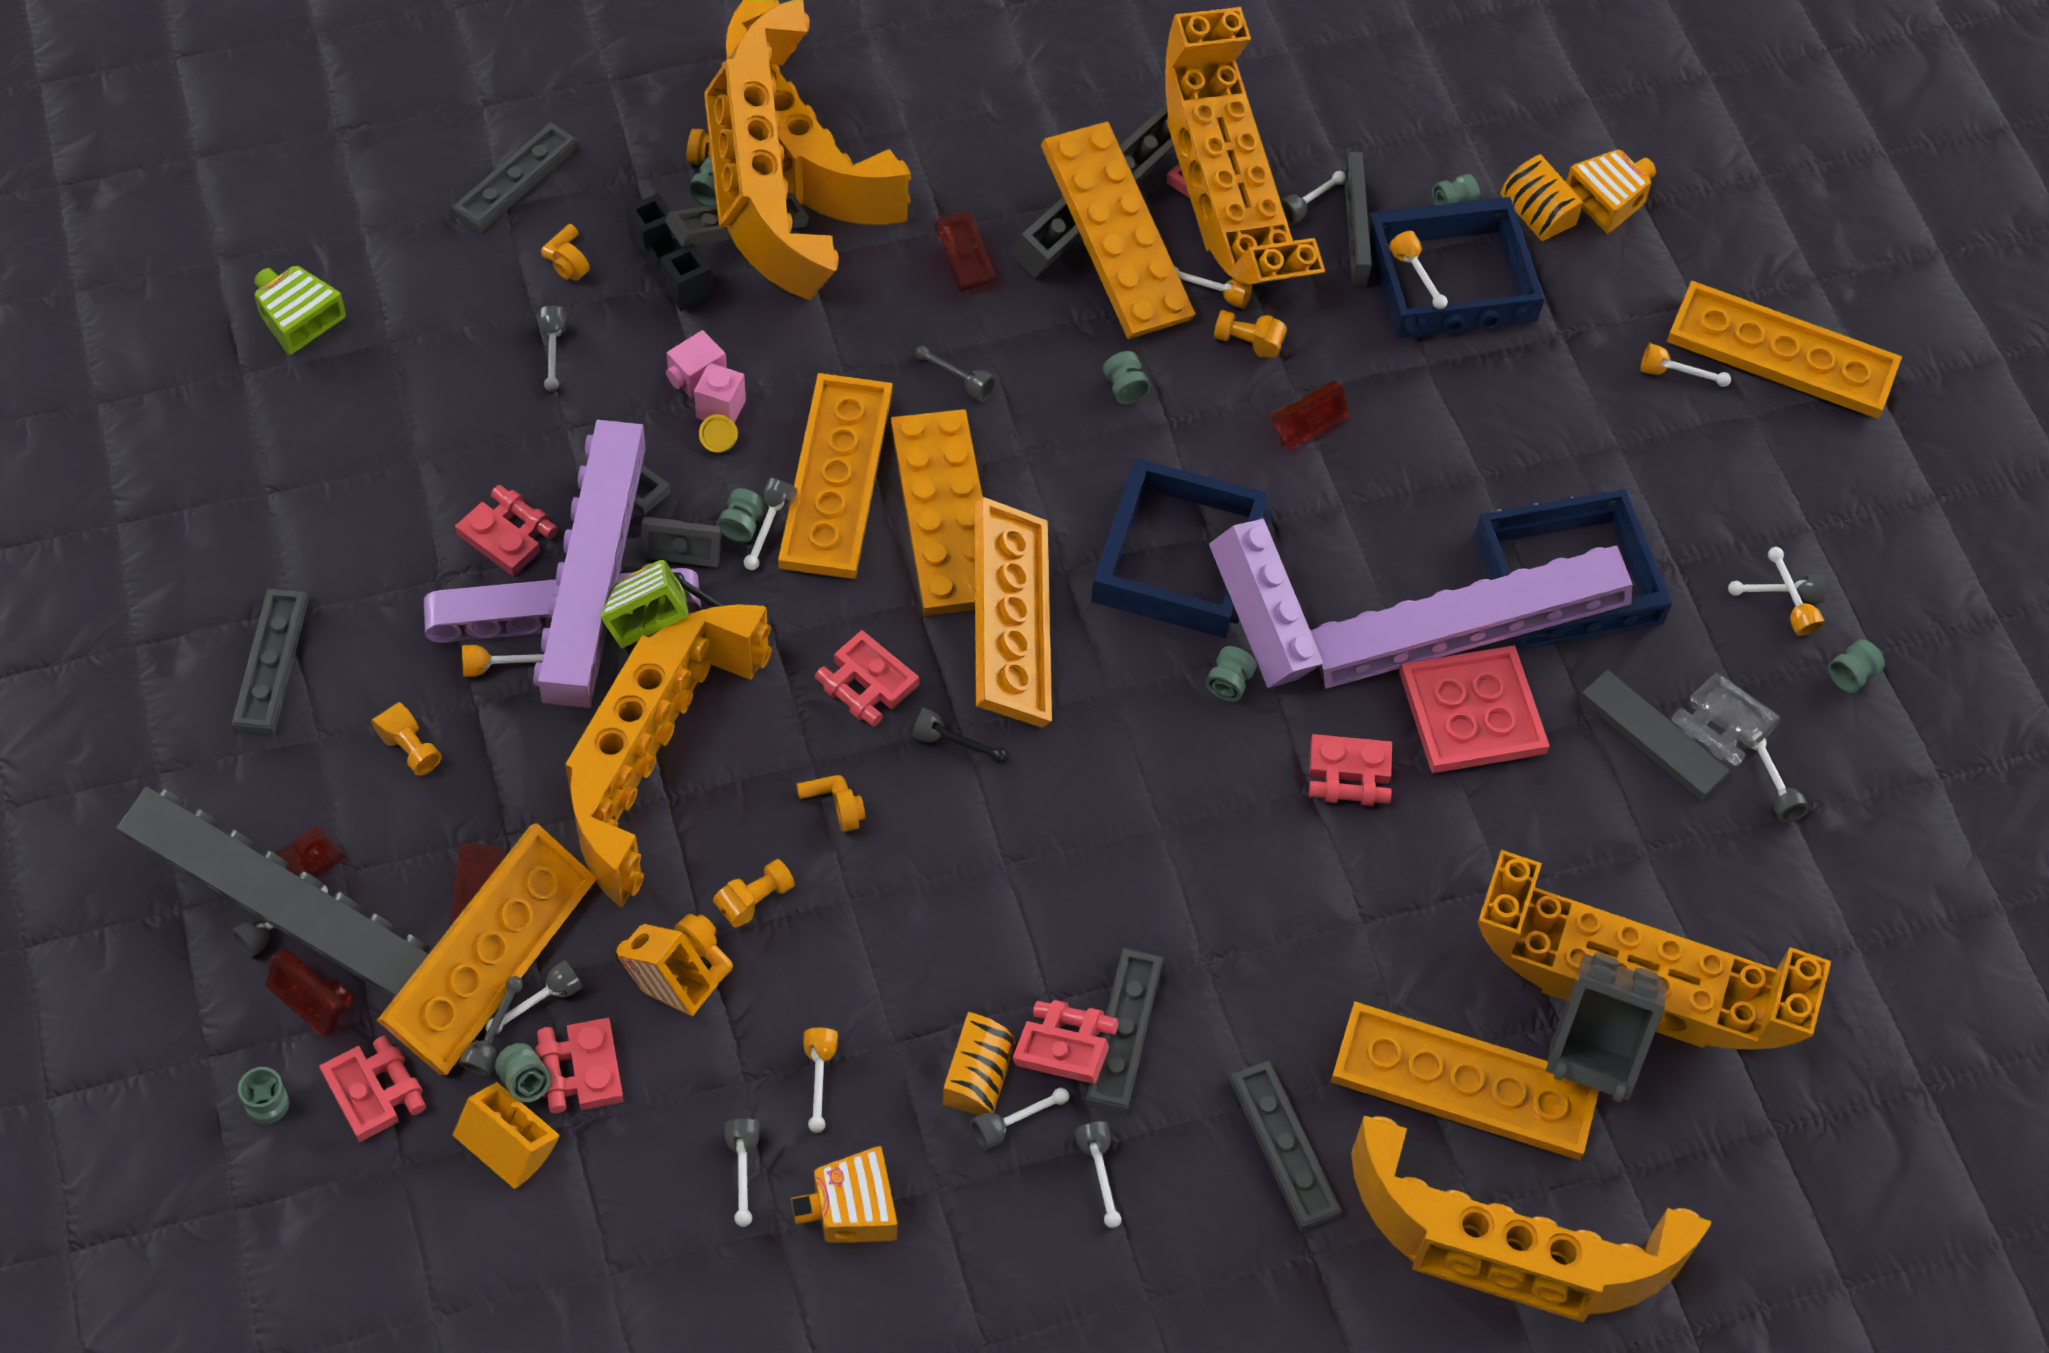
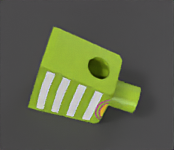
M292 266L279 276L271 268H265L255 277L254 282L259 289L255 292L254 297L259 314L290 356L346 317L341 293L299 266Z
M659 560L653 564H647L641 570L618 580L611 590L600 618L619 646L624 648L639 641L642 635L647 637L663 627H668L687 618L688 608L685 591L666 561Z

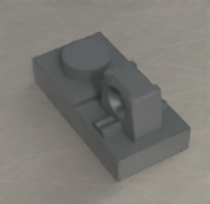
M644 517L641 523L640 558L718 567L722 527Z

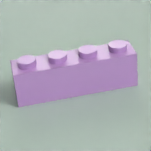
M1264 518L1233 525L1209 543L1267 688L1299 680L1322 665L1323 660Z

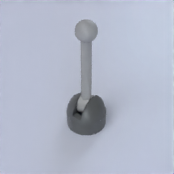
M545 306L538 311L539 329H541L545 336L549 337L548 378L544 381V387L547 391L554 392L559 388V381L556 379V337L561 336L567 329L568 312L559 306Z

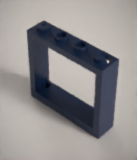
M1511 197L1370 213L1368 222L1370 252L1396 338L1421 337L1423 335L1445 332L1456 333L1462 330L1478 328L1491 329L1495 326L1512 324L1525 325L1538 321L1545 298ZM1406 231H1413L1419 241L1497 232L1518 296L1447 304L1443 309H1437L1434 306L1407 309L1388 245L1397 235Z
M1135 458L1093 580L1091 602L1227 638L1231 622L1238 624L1240 621L1228 590H1226L1223 603L1220 605L1116 577L1144 490L1249 517L1248 522L1264 518L1267 527L1269 526L1272 510L1266 509L1269 493Z
M1626 489L1606 493L1603 490L1594 495L1578 498L1569 496L1559 501L1544 504L1529 503L1521 508L1504 511L1495 509L1492 513L1480 515L1474 538L1490 580L1510 574L1499 545L1500 541L1611 522L1640 595L1632 597L1630 605L1511 637L1517 651L1664 624L1672 601Z

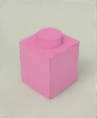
M703 330L666 352L668 365L666 375L670 383L676 389L681 388L691 399L694 397V389L709 362L727 368L726 353Z
M709 362L694 389L696 418L705 420L711 415L721 414L731 418L735 423L746 402L744 374Z

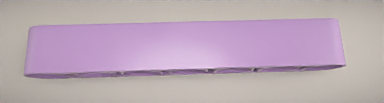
M687 568L671 569L673 573L680 572L683 574L685 581L699 589L698 575L695 571ZM621 573L619 574L618 580L632 573ZM556 580L433 591L427 594L423 601L425 636L433 642L449 643L542 634L544 628H550L552 619L549 618V602L551 595H558L559 586L556 584ZM684 590L688 614L701 611L700 599Z

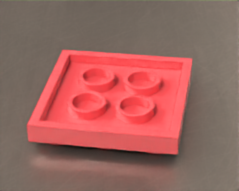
M1515 645L1401 664L1399 670L1400 677L1432 774L1547 754L1550 745Z

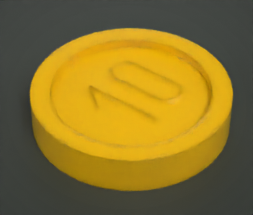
M711 415L700 426V441L709 451L716 453L726 452L737 441V426L731 418L725 415Z

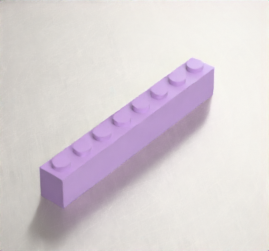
M596 420L594 434L587 435L585 457L588 458L586 466H580L578 474V488L581 489L579 498H573L571 505V520L574 521L572 530L566 529L564 535L563 549L567 555L565 562H559L557 566L556 584L559 586L558 595H551L549 602V618L552 619L550 628H544L542 633L541 651L545 652L543 662H536L533 683L534 686L540 688L542 703L591 708L608 629L600 616L619 577L646 449L643 424Z
M1618 546L1609 548L1597 547L1580 556L1569 559L1557 558L1544 566L1533 569H1518L1507 576L1493 580H1478L1471 586L1453 591L1442 590L1435 593L1432 597L1417 601H1402L1392 608L1378 612L1366 611L1359 614L1356 618L1342 622H1327L1310 631L1323 660L1319 670L1325 689L1399 669L1403 663L1443 657L1630 605L1632 602L1633 584Z

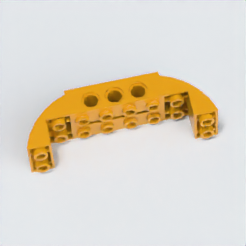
M792 0L765 12L749 27L735 50L726 59L705 90L704 96L720 227H727L728 233L736 247L763 276L784 290L811 300L833 273L836 272L839 256L837 250L833 248V240L830 235L792 234V216L790 213H787L788 182L783 178L782 174L784 148L782 144H779L778 140L780 114L775 110L774 106L776 81L771 76L770 65L783 66L791 53L795 52L801 39L809 31V15L804 12L803 0Z
M743 0L728 26L726 38L727 59L749 27L765 12L780 5L778 0ZM770 65L771 76L776 81L774 106L775 110L780 114L778 140L779 144H782L784 148L782 174L783 178L788 182V193H793L800 204H804L820 214L840 221L867 225H886L908 221V204H910L908 181L911 179V175L906 163L903 160L899 161L892 151L888 149L853 165L850 157L846 153H841L837 148L831 132L828 129H823L817 122L816 115L811 106L804 105L800 100L794 84L784 79L778 65Z
M1241 7L1175 14L1166 52L1165 84L1168 110L1166 122L1206 251H1211L1218 264L1229 276L1245 284L1325 273L1326 271L1315 238L1297 241L1292 239L1237 67L1236 59L1251 40Z
M738 604L712 607L688 614L687 618L668 627H663L651 637L642 635L565 764L582 855L588 870L597 877L596 882L601 890L621 908H623L629 895L635 896L638 893L644 879V873L641 872V854L638 853L636 835L618 828L617 820L623 810L628 811L632 807L637 796L639 782L642 777L647 778L651 774L655 766L658 749L661 745L666 746L669 743L674 732L676 718L679 713L684 714L688 710L693 698L692 691L698 681L703 682L706 679L711 664L749 680H752L758 668L763 669L767 665L772 647L768 644L771 626L767 624V609L765 606Z
M1501 850L1478 924L1482 936L1492 951L1523 978L1542 988L1541 993L1567 1001L1583 954L1594 956L1595 953H1602L1615 958L1619 962V966L1633 971L1636 968L1648 969L1658 974L1661 981L1666 982L1665 1008L1655 1031L1660 1034L1701 1048L1708 1045L1730 1049L1753 1050L1796 1044L1813 1036L1831 961L1789 947L1777 969L1536 888L1535 884L1542 863Z
M1364 1116L1351 1151L1354 1178L1364 1206L1375 1225L1391 1244L1413 1261L1412 1270L1582 1323L1585 1322L1588 1315L1611 1313L1631 1307L1658 1293L1676 1277L1711 1226V1221L1699 1218V1215L1694 1211L1683 1208L1674 1210L1667 1208L1650 1235L1646 1250L1633 1244L1617 1245L1604 1241L1598 1234L1591 1231L1578 1230L1575 1232L1559 1227L1555 1221L1545 1217L1529 1218L1514 1213L1513 1209L1503 1204H1483L1471 1200L1470 1196L1460 1191L1448 1190L1444 1192L1428 1187L1424 1181L1418 1178L1395 1177L1407 1128L1397 1126L1393 1120L1386 1117L1376 1116L1370 1118Z

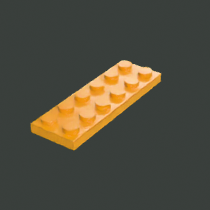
M1109 122L1045 138L1041 143V148L1127 339L1192 320L1196 313Z
M1692 280L1666 341L1879 419L1902 359L1900 355Z
M818 373L794 483L797 493L789 507L778 558V569L856 579L892 398L893 383Z
M966 409L891 417V431L924 616L974 611L975 503L982 498V491Z
M982 497L975 503L976 706L1044 728L1052 722L1048 521Z
M538 823L530 825L377 1021L440 1076L447 1075L462 1056L464 1050L472 1043L500 1006L507 991V979L511 976L521 978L596 881L597 877Z
M1355 1001L1330 1081L1337 1085L1579 1161L1584 1155L1599 1090L1564 1077L1562 1081L1554 1079V1074L1546 1071L1547 1061Z

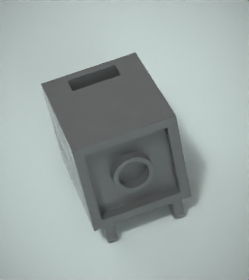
M1584 953L1550 1044L1546 1071L1553 1073V1078L1562 1081L1564 1077L1611 1094L1614 1101L1620 1103L1622 1099L1629 1101L1665 1008L1666 982L1661 981L1658 974L1648 969L1636 968L1633 971L1619 966V962L1615 958L1606 954L1595 953L1594 956Z

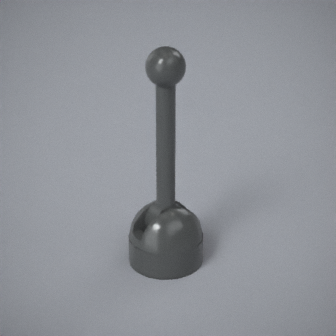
M920 345L915 349L917 359H926L963 379L966 393L975 400L983 403L992 395L997 383V378L993 374L981 369L973 370L967 374L929 353V349L926 346Z
M511 976L507 979V991L484 1040L475 1041L464 1050L459 1064L466 1070L483 1077H491L498 1057L492 1042L514 994L521 991L523 987V982L518 976Z

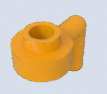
M568 224L541 249V255L543 258L553 262L554 269L562 278L579 281L590 271V266L585 256L575 246L570 244L579 235L577 228L572 224Z
M834 775L796 783L799 799L833 793L841 831L847 832L859 829V820L865 819L861 795L854 796L852 790L848 789L843 776Z
M687 914L675 925L674 929L684 933L700 957H705L712 965L708 970L717 983L732 971L733 964L731 960L716 945V928L708 918L703 915Z

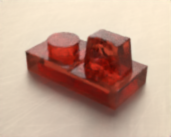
M970 210L936 220L934 227L960 292L993 282L996 274Z
M1336 381L1328 383L1291 405L1286 404L1279 410L1270 413L1272 424L1278 429L1281 446L1288 450L1349 418L1343 385Z
M318 825L293 840L284 848L274 852L289 863L286 869L298 877L304 871L317 878L343 861L341 853Z
M460 843L449 927H451L503 861L505 850L503 847Z
M287 948L273 956L265 986L321 1036L325 1037L334 1032L340 1014L350 1007L353 994L339 984L337 980L324 984L305 963L300 961Z

